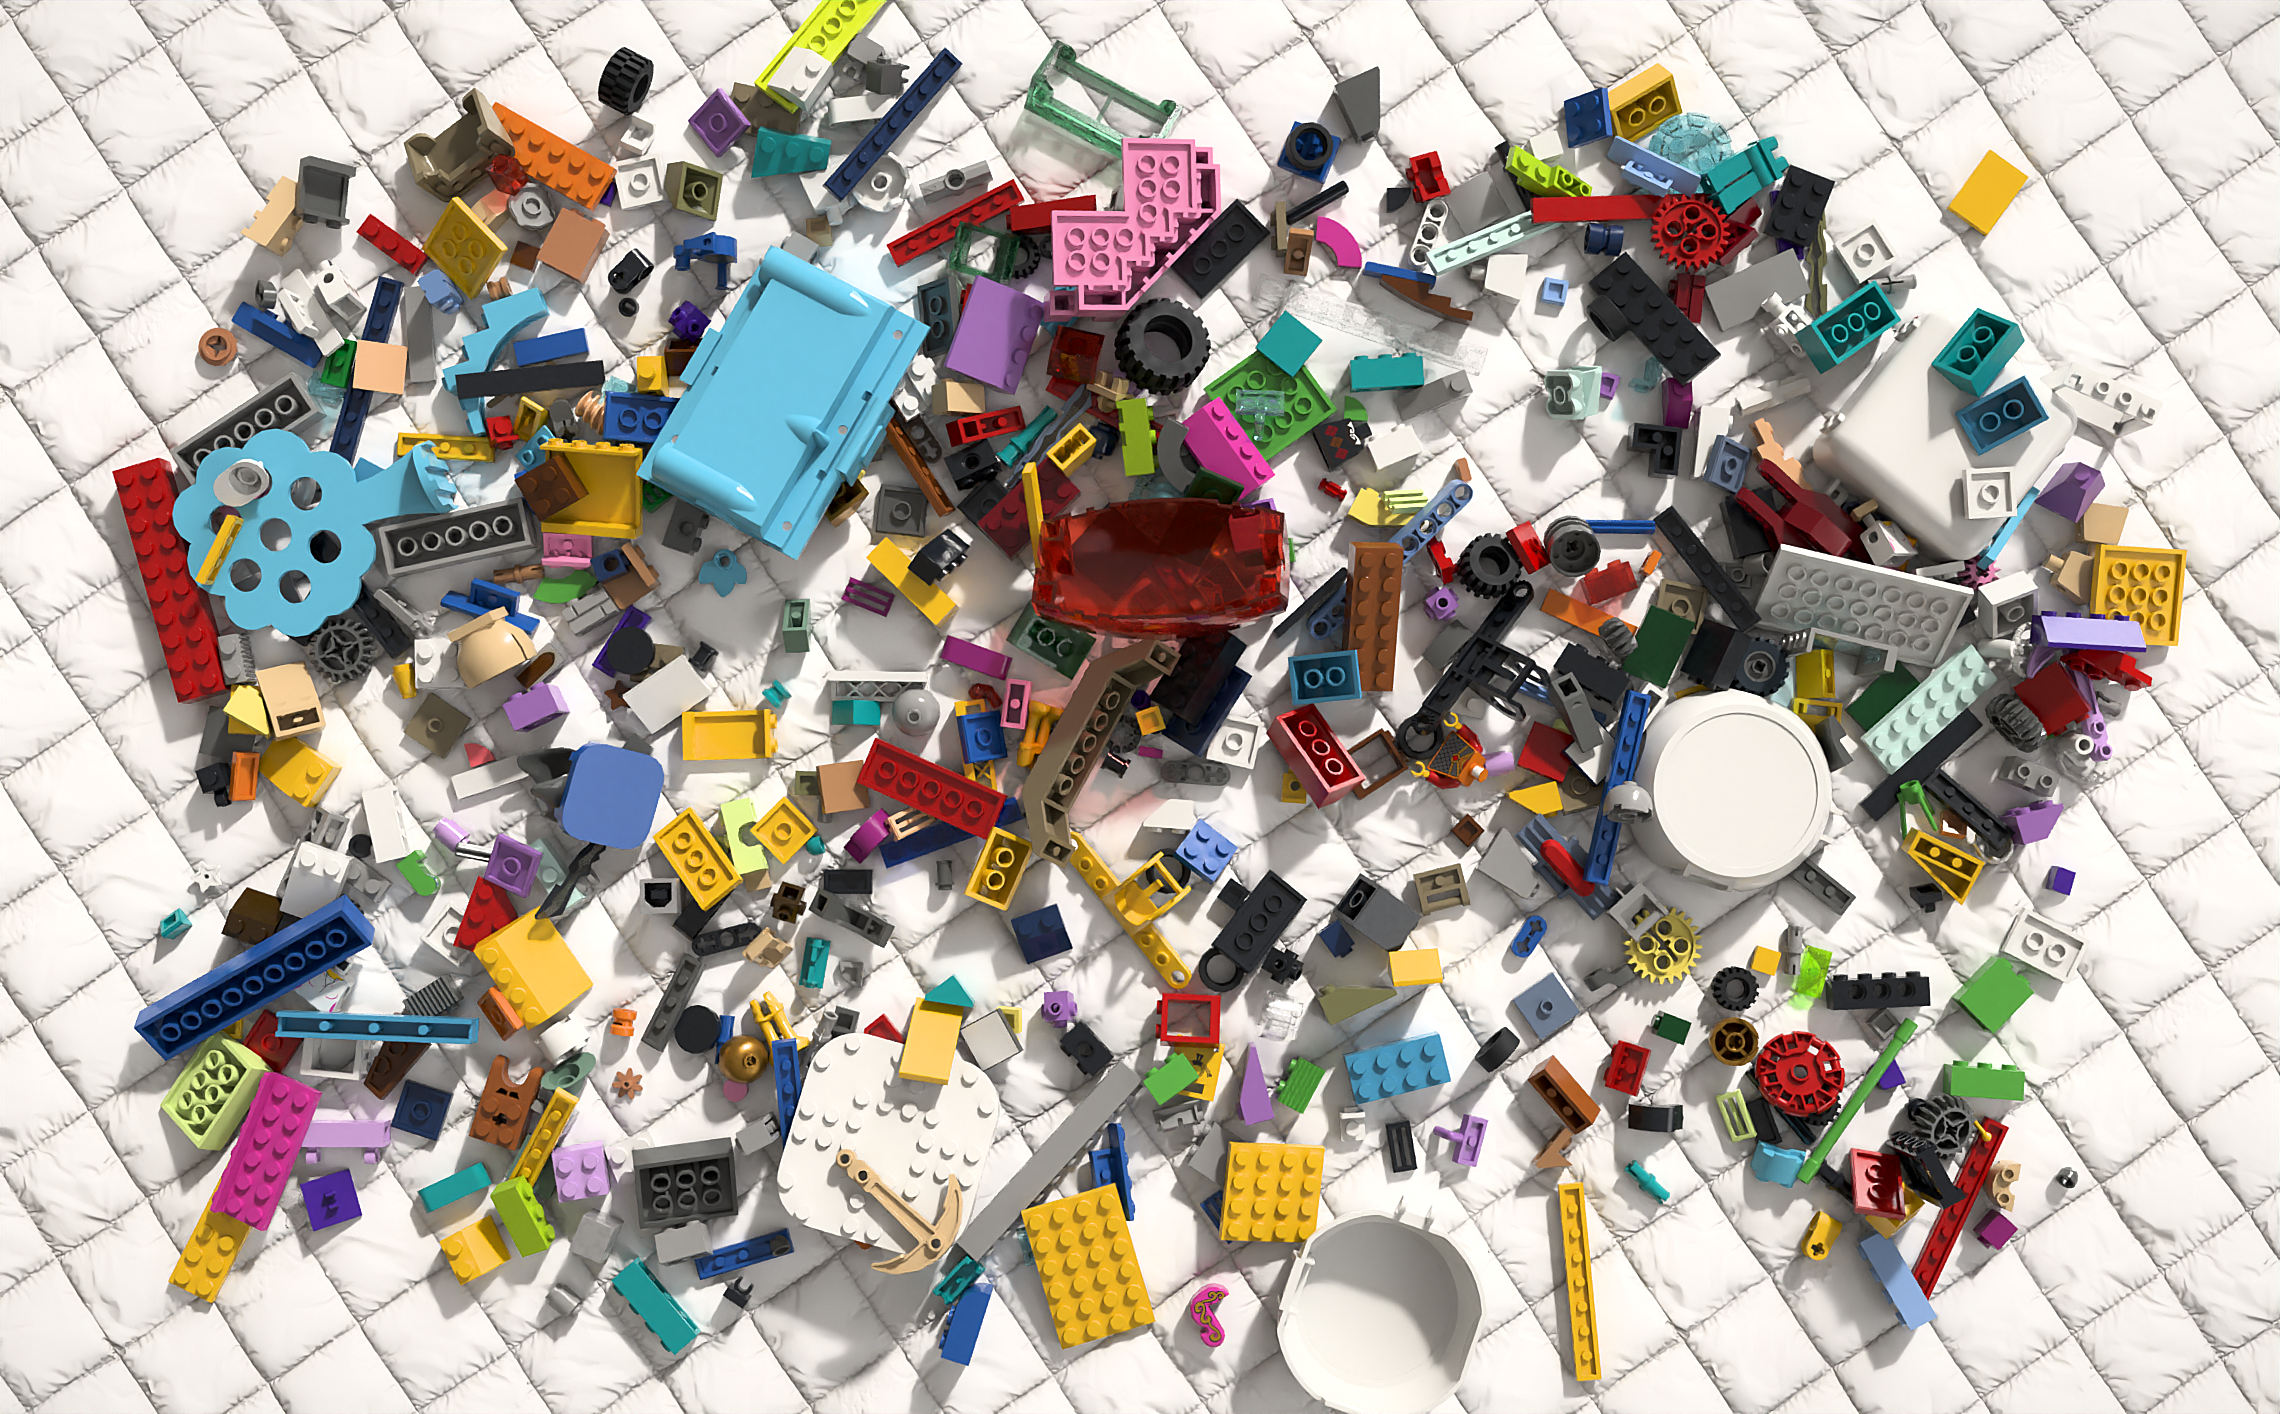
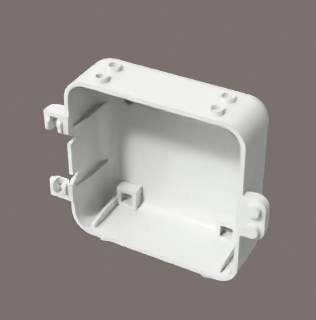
M1947 308L1937 309L1919 318H1914L1910 323H1904L1893 335L1895 341L1837 414L1834 417L1830 416L1819 429L1821 434L1813 446V458L1816 465L1832 479L1822 492L1823 494H1826L1828 497H1830L1832 492L1838 494L1837 498L1833 501L1839 507L1848 498L1849 494L1860 497L1859 502L1862 504L1874 498L1878 504V508L1875 511L1876 514L1885 521L1895 522L1903 534L1918 539L1915 549H1918L1931 561L1941 564L1968 560L1977 556L1983 549L1985 550L1989 547L1992 537L2008 518L1965 520L1962 470L2014 467L2018 506L2055 457L2060 456L2066 449L2065 445L2073 436L2077 427V416L2072 406L2022 365L2023 360L2018 352L2014 354L1979 398L1958 389L1933 368L1931 363L1967 321L1957 311ZM2026 374L2050 418L1979 456L1955 412Z

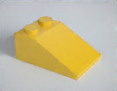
M296 736L276 742L273 739L259 760L258 771L304 807H315L343 767Z

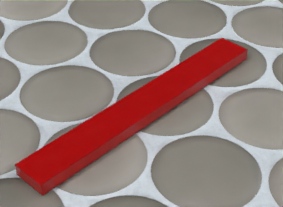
M1695 193V198L1699 201L1704 196V203L1707 204L1709 202L1707 197L1711 194ZM1650 194L1532 198L1530 200L1532 224L1653 220L1654 217H1657V210H1663L1662 207L1665 202L1671 205L1673 197L1680 201L1682 194H1666L1664 197ZM1686 214L1688 219H1696L1693 214Z
M1984 1116L1980 1125L1985 1132L1991 1134L1992 1138L1986 1142L1982 1139V1134L1977 1131L1953 1182L1954 1186L1963 1191L1966 1198L1944 1210H1940L1911 1271L1927 1300H1929L2009 1129V1127Z

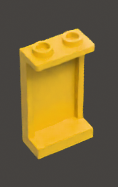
M771 709L682 712L683 760L774 758V753L778 752V741L773 735V729H777V715L773 714Z

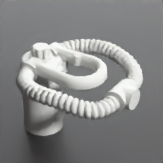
M2031 623L2019 626L2011 640L1982 638L1978 643L1979 655L1981 657L2010 659L2014 672L2018 676L2026 678L2027 671L2020 668L2019 662H2028L2029 656L2020 655L2024 653V648L2021 645H2030V638H2020L2025 631L2031 630Z
M2082 727L2069 733H2064L2058 738L2056 763L2059 771L2065 777L2072 779V781L2086 784L2091 783L2098 776H2104L2108 772L2107 764L2109 759L2098 762L2092 770L2093 772L2089 776L2084 777L2070 772L2065 767L2062 759L2064 755L2078 767L2089 766L2093 761L2089 756L2094 747L2093 740L2087 735H2080L2084 734ZM2073 753L2088 754V758L2086 761L2080 762Z

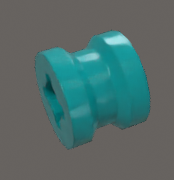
M777 679L772 682V686L769 689L762 691L766 699L778 710L782 707V702L785 699L792 697L791 693Z

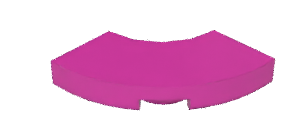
M1318 216L1315 242L1325 244L1333 251L1337 260V267L1361 269V252L1353 235L1337 221Z

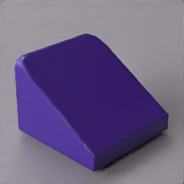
M2052 866L2045 889L2070 896L2076 872L2059 866Z
M1895 1058L1877 1083L1878 1088L1881 1090L1906 1083Z

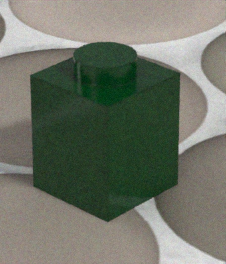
M1659 1010L1658 1015L1655 1014L1652 1018L1650 1028L1653 1029L1651 1033L1684 1046L1692 1022Z

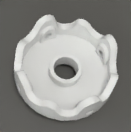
M885 151L851 190L855 199L861 206L872 212L884 213L895 210L902 205L910 192L911 181L907 166L896 155ZM879 177L887 179V185L882 189L874 186L875 180Z

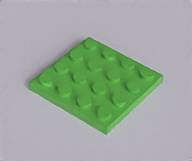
M1257 350L1203 388L1211 401L1218 397L1221 398L1266 462L1311 431L1313 427L1318 426L1337 412L1336 407L1305 365L1291 378Z

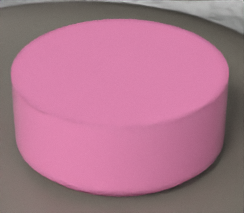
M729 1080L723 1086L724 1096L733 1102H738L745 1098L749 1090L748 1083L740 1084Z

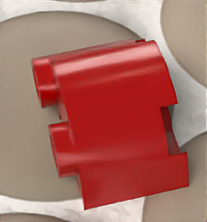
M1437 150L1409 158L1410 167L1405 168L1408 182H1413L1415 188L1412 190L1415 203H1423L1451 194L1447 179L1443 175L1442 164Z

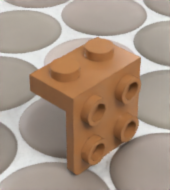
M630 542L623 545L621 549L623 550L622 553H625L631 562V566H628L631 573L603 584L616 605L622 610L627 609L630 605H633L661 585L658 579L660 576L658 571L652 564H647L644 559L646 554L638 544L635 546ZM616 559L609 561L607 565L610 572L616 570L618 562Z

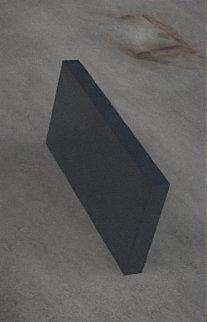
M1236 199L1177 258L1170 268L1203 300L1270 235V231Z
M1268 870L1211 943V946L1247 975H1250L1308 899L1272 870Z

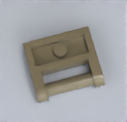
M1460 863L1412 874L1423 917L1431 915V912L1450 907L1470 905V898ZM1454 889L1459 890L1458 896L1428 903L1427 896Z

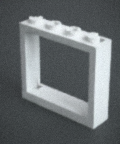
M2074 361L2039 379L2072 406L2078 421L2117 439L2154 425L2163 405V402ZM2071 377L2077 379L2075 385L2068 382ZM2114 423L2119 424L2117 431L2112 429Z

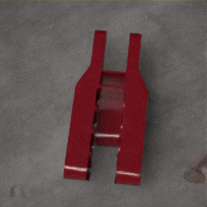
M1763 458L1755 470L1787 500L1777 514L1756 494L1745 487H1741L1735 494L1734 500L1763 526L1770 548L1776 554L1780 545L1785 544L1814 552L1819 551L1820 553L1840 558L1847 552L1849 553V558L1875 566L1860 538V535L1865 530L1858 523L1854 522L1826 494L1802 489L1774 462Z

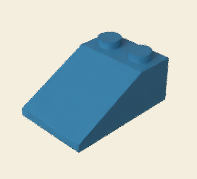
M2026 374L1955 412L1979 456L2050 418Z
M1357 650L1288 657L1293 705L1362 698Z

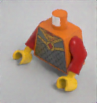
M1452 712L1450 714L1455 717V723L1448 724L1445 720L1444 723L1448 727H1454L1456 732L1453 730L1450 732L1439 751L1427 766V769L1430 771L1425 770L1424 764L1419 761L1414 762V764L1421 767L1422 772L1415 773L1411 770L1413 777L1420 778L1423 776L1425 781L1440 789L1458 788L1460 785L1469 787L1474 779L1483 782L1488 776V770L1483 767L1486 759L1481 755L1483 747L1478 735L1464 723L1461 724L1458 716Z

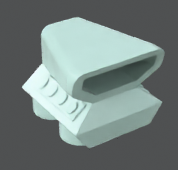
M1572 366L1566 370L1547 371L1544 385L1549 392L1546 409L1551 419L1577 420L1598 414L1602 377L1601 366Z

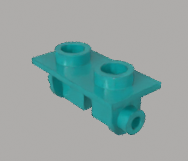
M807 937L799 985L807 988L823 989L831 941Z

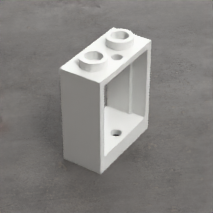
M304 1038L300 1074L350 1080L366 1078L371 1067V1061L368 1060L369 1050L373 1047V1040H357L353 1071L319 1068L322 1038Z

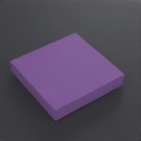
M717 88L688 119L689 124L717 158L722 157L751 126L722 88Z
M502 833L498 834L483 878L514 894L527 898L530 895L543 853Z

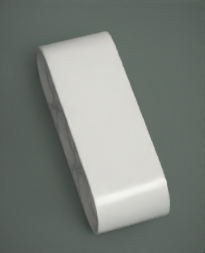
M874 94L827 101L829 126L831 128H848L876 125L896 103V95Z
M1433 200L1428 204L1407 260L1410 268L1415 271L1425 269L1428 263L1426 260L1422 263L1417 262L1413 255L1421 253L1425 256L1427 252L1434 250L1448 213L1447 205L1441 200ZM1438 209L1442 216L1434 218L1430 214V210ZM1430 231L1434 238L1426 240L1422 237V232Z

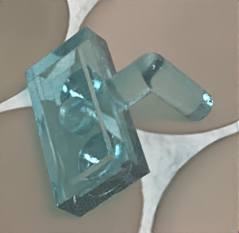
M1236 389L1235 414L1255 415L1253 436L1255 440L1260 441L1263 439L1265 416H1284V391Z

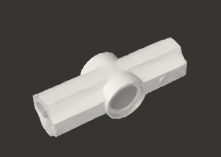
M1803 372L1781 381L1778 379L1766 383L1754 391L1735 397L1736 410L1743 417L1765 408L1769 410L1786 403L1787 400L1809 393L1811 391L1810 382Z

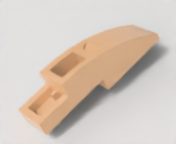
M1764 418L1748 425L1758 444V447L1752 450V455L1756 462L1759 464L1763 458L1774 462L1802 489L1813 491L1810 483L1806 482L1802 475L1803 468L1799 461H1795L1794 457L1784 461L1782 457L1784 456L1783 449L1779 443H1775L1772 437L1773 429L1771 425L1765 422Z

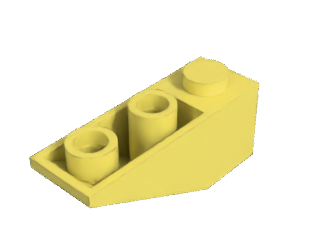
M1361 488L1346 517L1367 528H1402L1417 513L1391 514L1382 499L1378 497V492L1371 488H1366V490ZM1424 521L1420 524L1419 528L1425 524Z

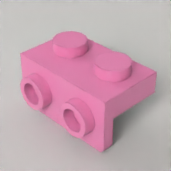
M543 532L544 556L541 559V565H549L550 568L570 566L577 570L590 567V559L595 558L594 536Z

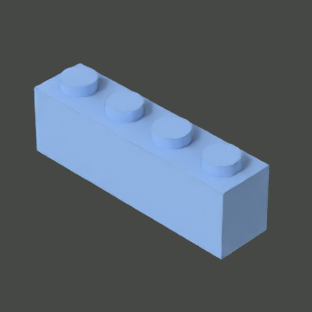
M1875 1229L1858 1238L1857 1241L1860 1246L1856 1248L1864 1261L1867 1259L1870 1261L1873 1268L1869 1269L1875 1281H1881L1884 1285L1885 1290L1882 1293L1889 1305L1894 1303L1898 1309L1895 1315L1902 1327L1907 1325L1912 1331L1937 1318L1891 1237L1886 1240Z

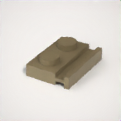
M1278 201L1275 204L1274 212H1270V227L1274 226L1275 236H1271V250H1275L1276 257H1285L1287 252L1285 201Z

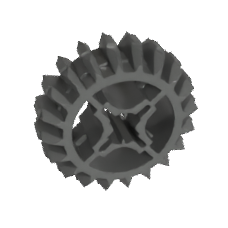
M337 618L336 622L328 620V627L322 625L320 628L322 633H313L317 640L310 641L309 643L315 646V649L310 650L308 653L309 655H315V658L310 662L311 664H319L315 670L318 673L323 672V678L329 679L331 677L332 682L341 680L342 683H348L349 678L352 681H356L357 674L360 676L366 675L363 668H372L368 660H375L376 658L374 655H370V651H375L377 648L376 646L369 645V643L374 641V637H366L369 634V629H362V623L356 622L354 624L353 619L348 618L344 621L343 618ZM348 631L352 633L357 641L347 642L340 632ZM331 639V647L326 651L327 644ZM359 650L358 658L354 662V654ZM338 659L345 669H335L328 660Z
M2004 693L1994 697L1986 706L1985 711L1987 718L1990 719V723L2006 741L2011 743L2013 747H2017L2018 750L2032 753L2041 747L2046 740L2047 735L2043 724L2039 722L2038 717L2026 705L2022 704L2019 699Z
M1942 1093L1940 1096L1934 1095L1932 1101L1926 1100L1925 1107H1919L1921 1112L1919 1115H1914L1917 1121L1912 1124L1915 1129L1912 1134L1935 1143L1938 1147L1935 1151L1938 1158L1944 1160L1948 1157L1954 1158L1956 1152L1962 1153L1963 1146H1969L1967 1141L1969 1138H1974L1971 1132L1976 1129L1973 1124L1976 1118L1973 1115L1974 1111L1966 1101L1955 1095Z

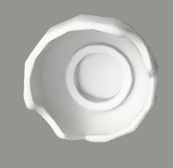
M1975 834V851L1983 861L1992 864L2003 863L2013 853L2014 843L2011 838L1996 851Z

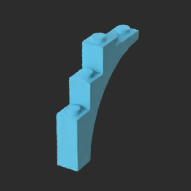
M535 287L482 305L484 313L481 314L484 325L486 328L489 327V329L462 337L464 345L461 346L462 352L469 361L442 369L444 374L442 383L446 391L458 396L455 375L492 371L500 353L518 332L534 321L550 315L543 292ZM485 397L459 400L462 410L467 412L469 419L466 420V424L470 433H474L477 437L487 436L484 420L486 419Z

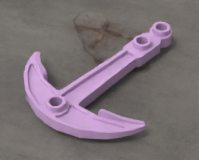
M2035 645L2028 658L2026 677L2032 679L2037 671L2055 656V651L2061 650L2062 654L2066 655L2085 649ZM2066 664L2069 675L2093 708V710L2088 712L2090 717L2081 722L2084 735L2091 737L2094 743L2093 750L2089 753V756L2095 762L2107 761L2110 759L2113 750L2107 744L2106 724L2102 714L2099 712L2093 682L2087 675L2071 669Z

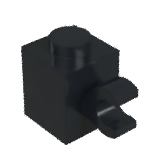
M215 763L195 771L203 794H214V801L217 807H226L232 804V801L228 799L229 794L227 791L230 787L231 777L229 763Z

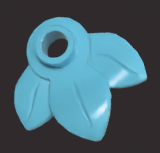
M728 549L717 551L713 556V560L704 563L699 573V583L707 584L713 582L717 593L721 597H725L732 592L735 583L746 584L747 581L745 567L737 562L736 555ZM724 557L729 558V564L723 566L721 563Z

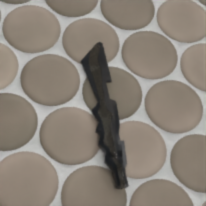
M590 842L579 852L568 866L570 873L562 885L559 886L556 883L535 914L536 920L563 914L579 877L590 874L592 863L600 860L599 855L606 851L605 845Z

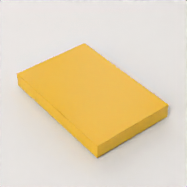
M1990 149L1983 156L1946 209L1986 236L2029 176Z

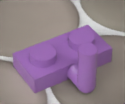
M1464 1114L1459 1133L1440 1126H1435L1433 1133L1448 1141L1456 1142L1452 1157L1453 1162L1476 1167L1489 1120Z

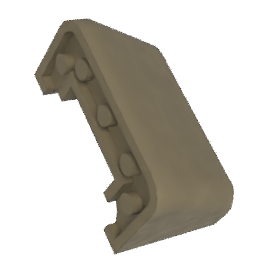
M473 88L462 99L463 108L468 113L435 138L426 133H417L403 143L415 183L443 202H450L455 197L461 198L511 160L516 153L513 141L487 98L476 88Z

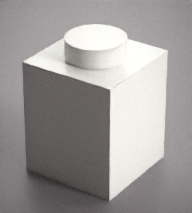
M1557 130L1529 138L1525 145L1526 147H1524V151L1545 164L1559 160L1564 153Z

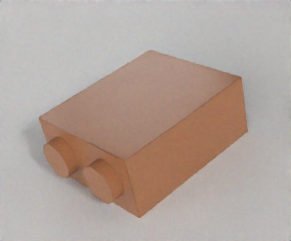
M562 207L536 258L542 264L584 285L610 233L605 229L606 225L594 218L592 221L583 218L585 214L575 208L568 210Z

